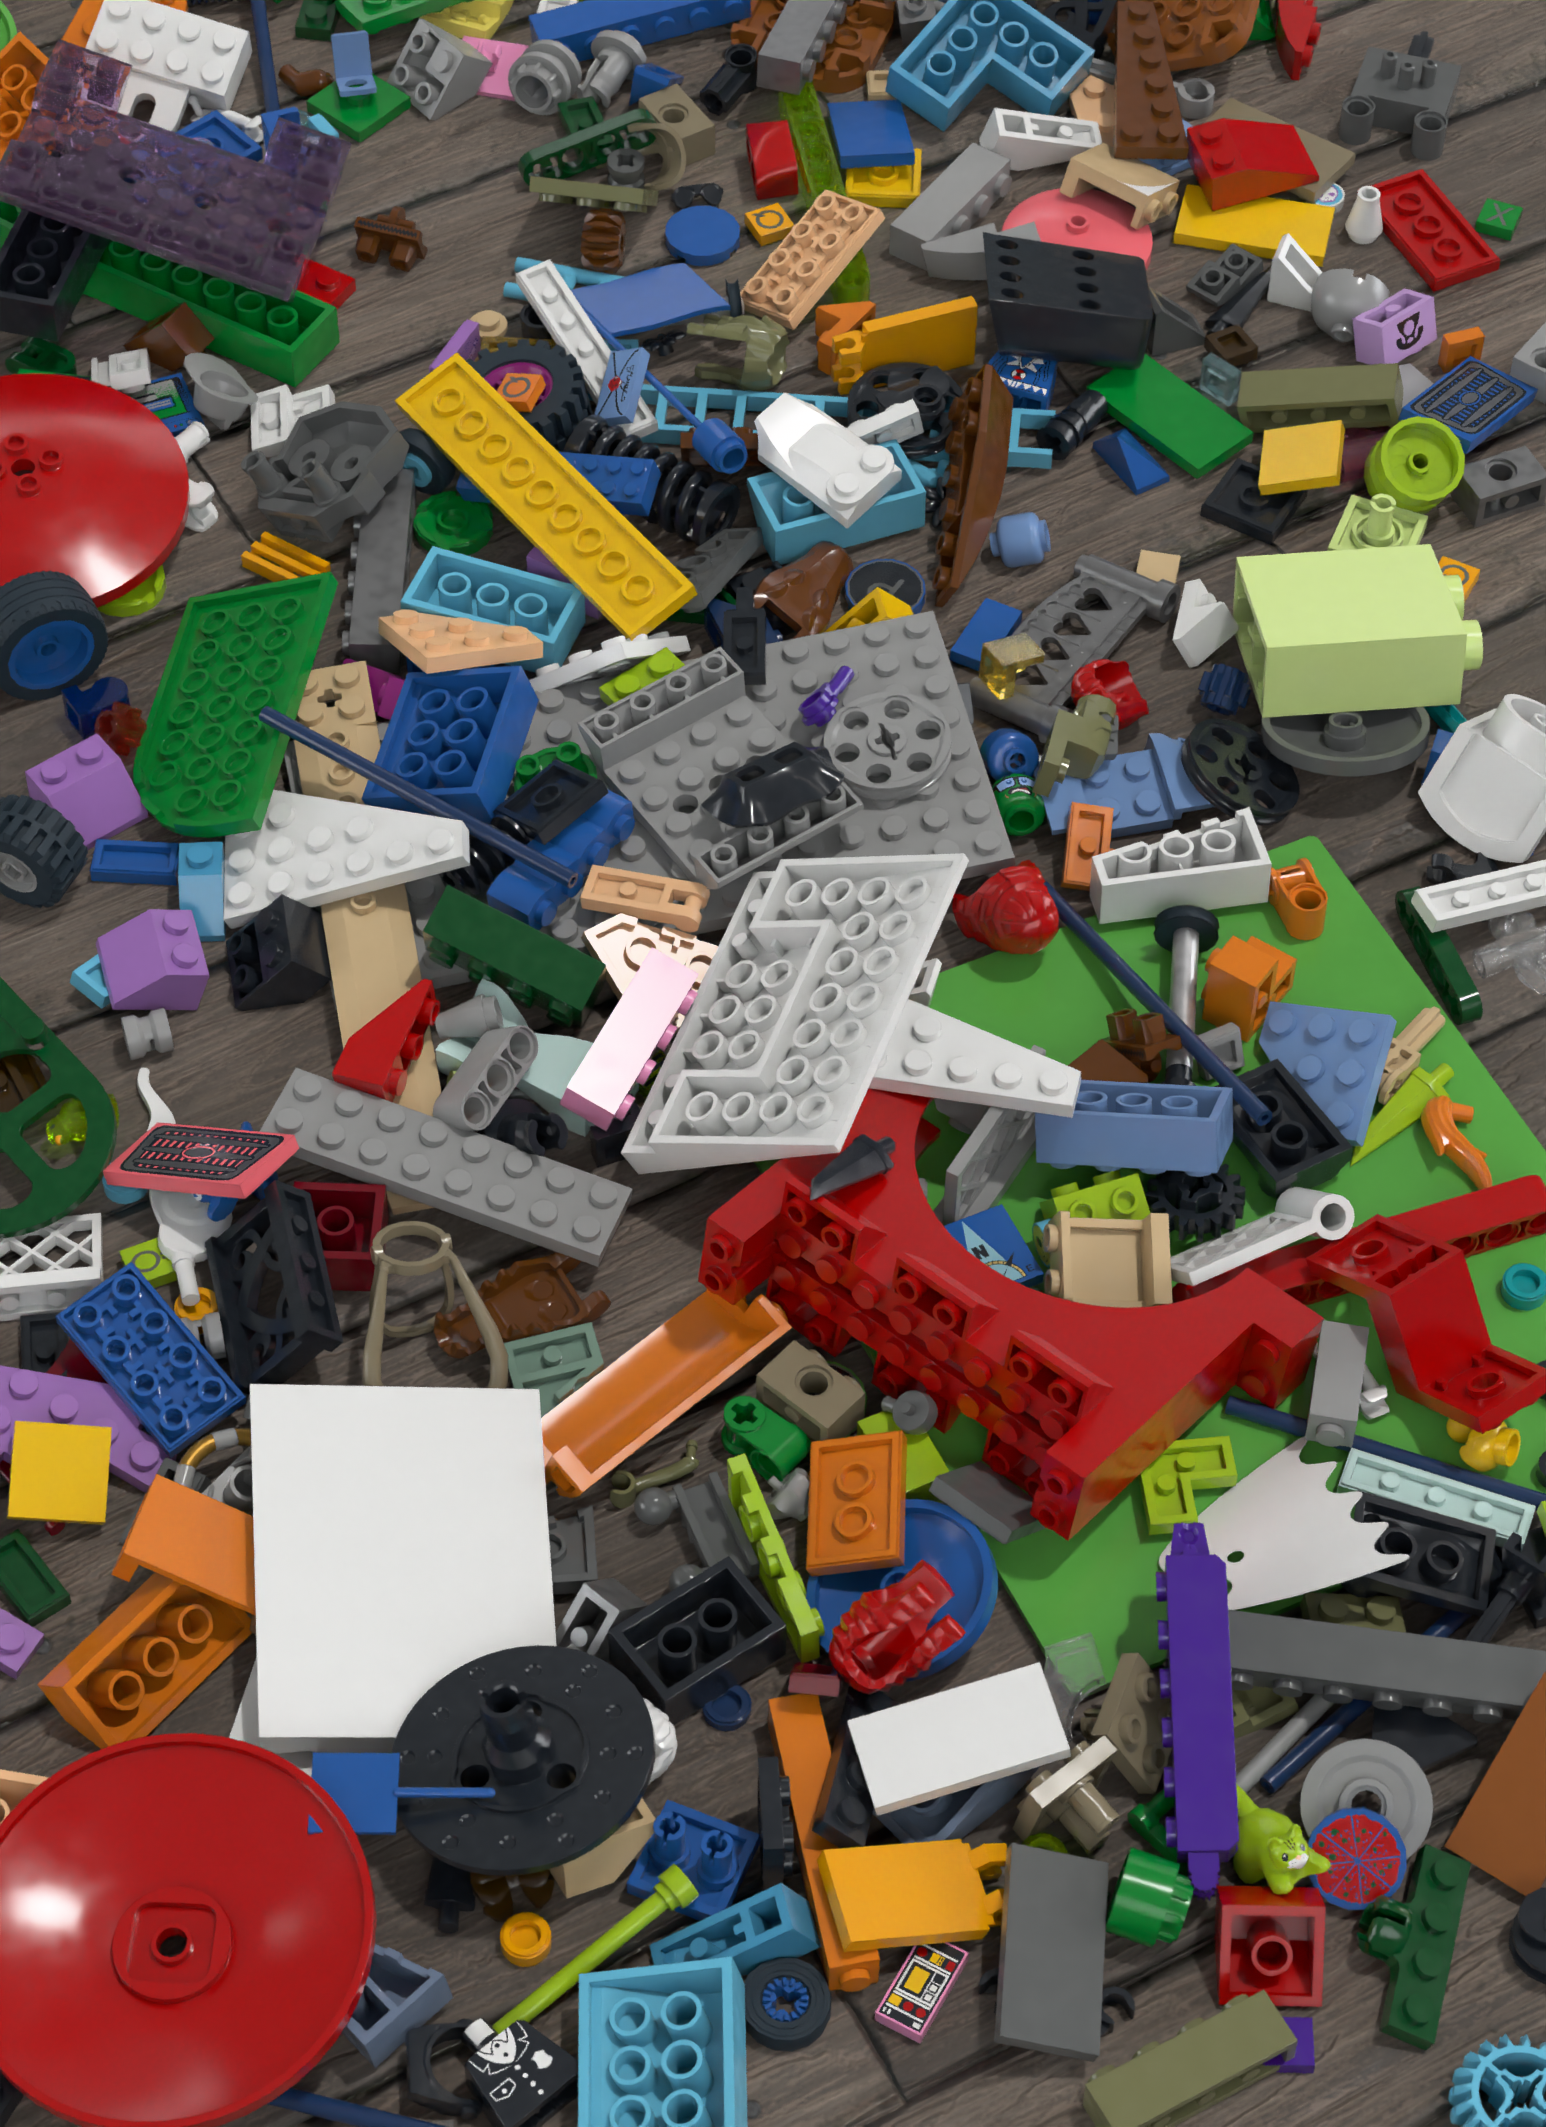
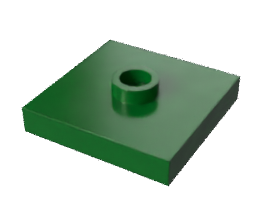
M372 74L376 84V93L341 97L335 80L309 98L306 103L308 112L313 115H322L331 126L361 143L411 107V97ZM354 84V85H350V86H348V87H361V86H364V85H363V84Z

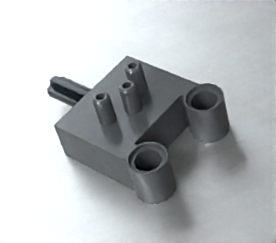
M1421 31L1420 35H1414L1407 54L1368 47L1351 96H1348L1342 102L1338 129L1339 138L1344 143L1350 145H1362L1371 138L1372 126L1412 134L1410 151L1413 156L1426 161L1436 160L1443 154L1448 119L1457 96L1462 66L1429 59L1434 39L1429 37L1426 31Z

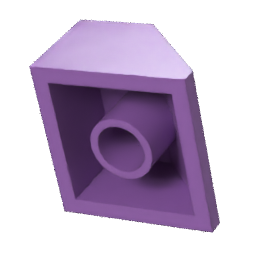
M97 733L25 771L29 796L36 801L40 800L46 803L49 807L59 811L67 820H70L75 826V830L82 835L85 840L83 844L88 850L95 847L96 839H109L148 818V811L141 803L140 796L121 759Z
M149 909L97 938L96 948L112 1010L198 1009L210 975L192 910Z

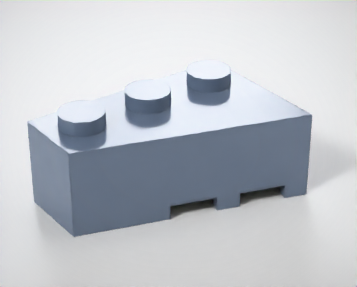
M375 1944L371 1968L362 1996L342 2034L376 2068L405 2042V2036L408 2031L424 2025L453 1998L445 1975L432 1968L428 1970L403 1958L402 1953L389 1947L385 1949Z

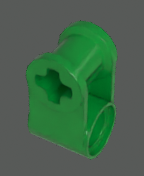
M738 1396L728 1401L724 1407L723 1420L725 1425L721 1433L723 1447L728 1453L735 1456L745 1453L750 1466L764 1479L769 1480L774 1475L780 1482L783 1481L810 1453L811 1442L805 1432L797 1425L786 1421L771 1411L759 1400L751 1396Z

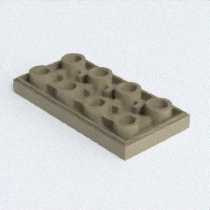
M1233 98L1225 102L1204 122L1227 118L1291 125ZM1294 126L1319 174V181L1286 191L1297 195L1300 199L1315 203L1355 164L1356 153Z

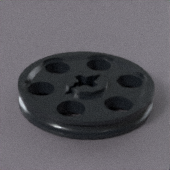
M912 362L890 363L876 367L862 375L849 392L847 402L848 425L857 420L870 418L859 415L857 412L861 409H872L877 414L886 410L875 398L876 394L883 391H878L873 386L879 383L887 384L890 371L895 370L920 380L923 373L931 368V366ZM946 374L950 383V389L944 398L946 404L951 405L955 397L959 398L963 392L959 385ZM944 412L936 419L921 420L923 430H936L940 433L939 436L928 438L919 434L899 443L907 459L924 458L945 450L947 438L952 431V421L948 419L949 412Z
M1208 719L1197 724L1182 744L1181 761L1189 780L1207 801L1225 814L1235 818L1236 811L1250 807L1256 825L1267 826L1282 821L1297 803L1300 788L1294 769L1290 764L1273 755L1264 745L1261 735L1256 731L1233 721ZM1213 736L1222 740L1225 745L1218 742ZM1250 750L1258 754L1261 757V759L1254 756L1250 752ZM1198 753L1205 756L1209 762L1203 760ZM1271 781L1280 786L1282 790L1276 788ZM1219 785L1225 787L1231 794L1222 790ZM1255 799H1258L1261 802H1263L1267 806V808L1260 805Z

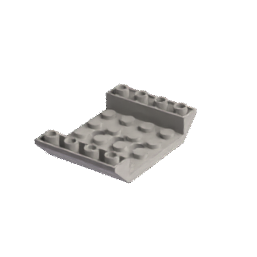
M721 647L578 722V728L605 783L614 793L632 802L634 816L684 872L691 882L703 884L707 889L723 887L864 809L863 802L843 781L829 797L797 808L779 821L768 826L735 828L720 822L704 810L701 804L714 793L712 790L720 785L724 774L790 744L746 695L744 672ZM682 806H693L696 808L690 814L676 812Z

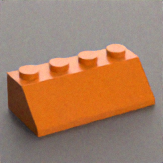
M155 1572L37 1685L64 1720L100 1749L120 1742L146 1737L252 1634L250 1631L251 1619L245 1611Z

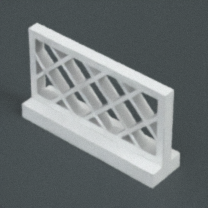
M101 1213L65 1216L35 1232L16 1237L0 1238V1258L10 1250L22 1256L10 1267L0 1262V1321L20 1320V1316L62 1312L103 1282ZM92 1230V1234L79 1244L67 1238L75 1231ZM40 1235L45 1238L32 1249L21 1243L27 1236ZM56 1245L68 1252L57 1262H53L44 1256ZM79 1259L91 1265L89 1267L69 1268ZM32 1264H35L45 1270L38 1272L22 1273Z

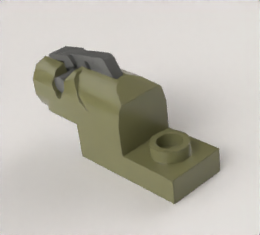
M1090 694L1078 700L1073 713L1061 709L1058 710L1045 743L1032 792L1048 797L1054 782L1062 784L1065 775L1089 779L1099 769L1104 760H1114L1118 753L1119 721L1118 715H1116V704L1111 699L1101 695Z

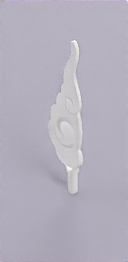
M141 1068L137 1077V1088L150 1114V1123L147 1131L157 1122L176 1124L172 1112L149 1083V1069ZM149 1189L151 1206L160 1224L158 1247L162 1254L172 1261L173 1270L176 1271L182 1303L185 1306H194L200 1301L194 1271L195 1263L208 1259L205 1242L212 1236L219 1237L231 1226L232 1212L225 1219L214 1222L207 1216L210 1203L197 1201L190 1193Z

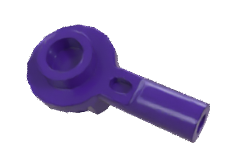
M841 666L830 682H825L801 703L798 710L803 715L802 722L805 726L815 724L817 727H821L828 723L837 712L835 707L839 702L837 696L845 690L854 678V671L850 667Z

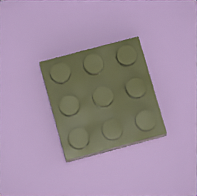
M530 176L529 192L539 193V201L573 204V197H577L576 205L610 208V201H615L614 209L645 213H647V205L657 206L659 191Z

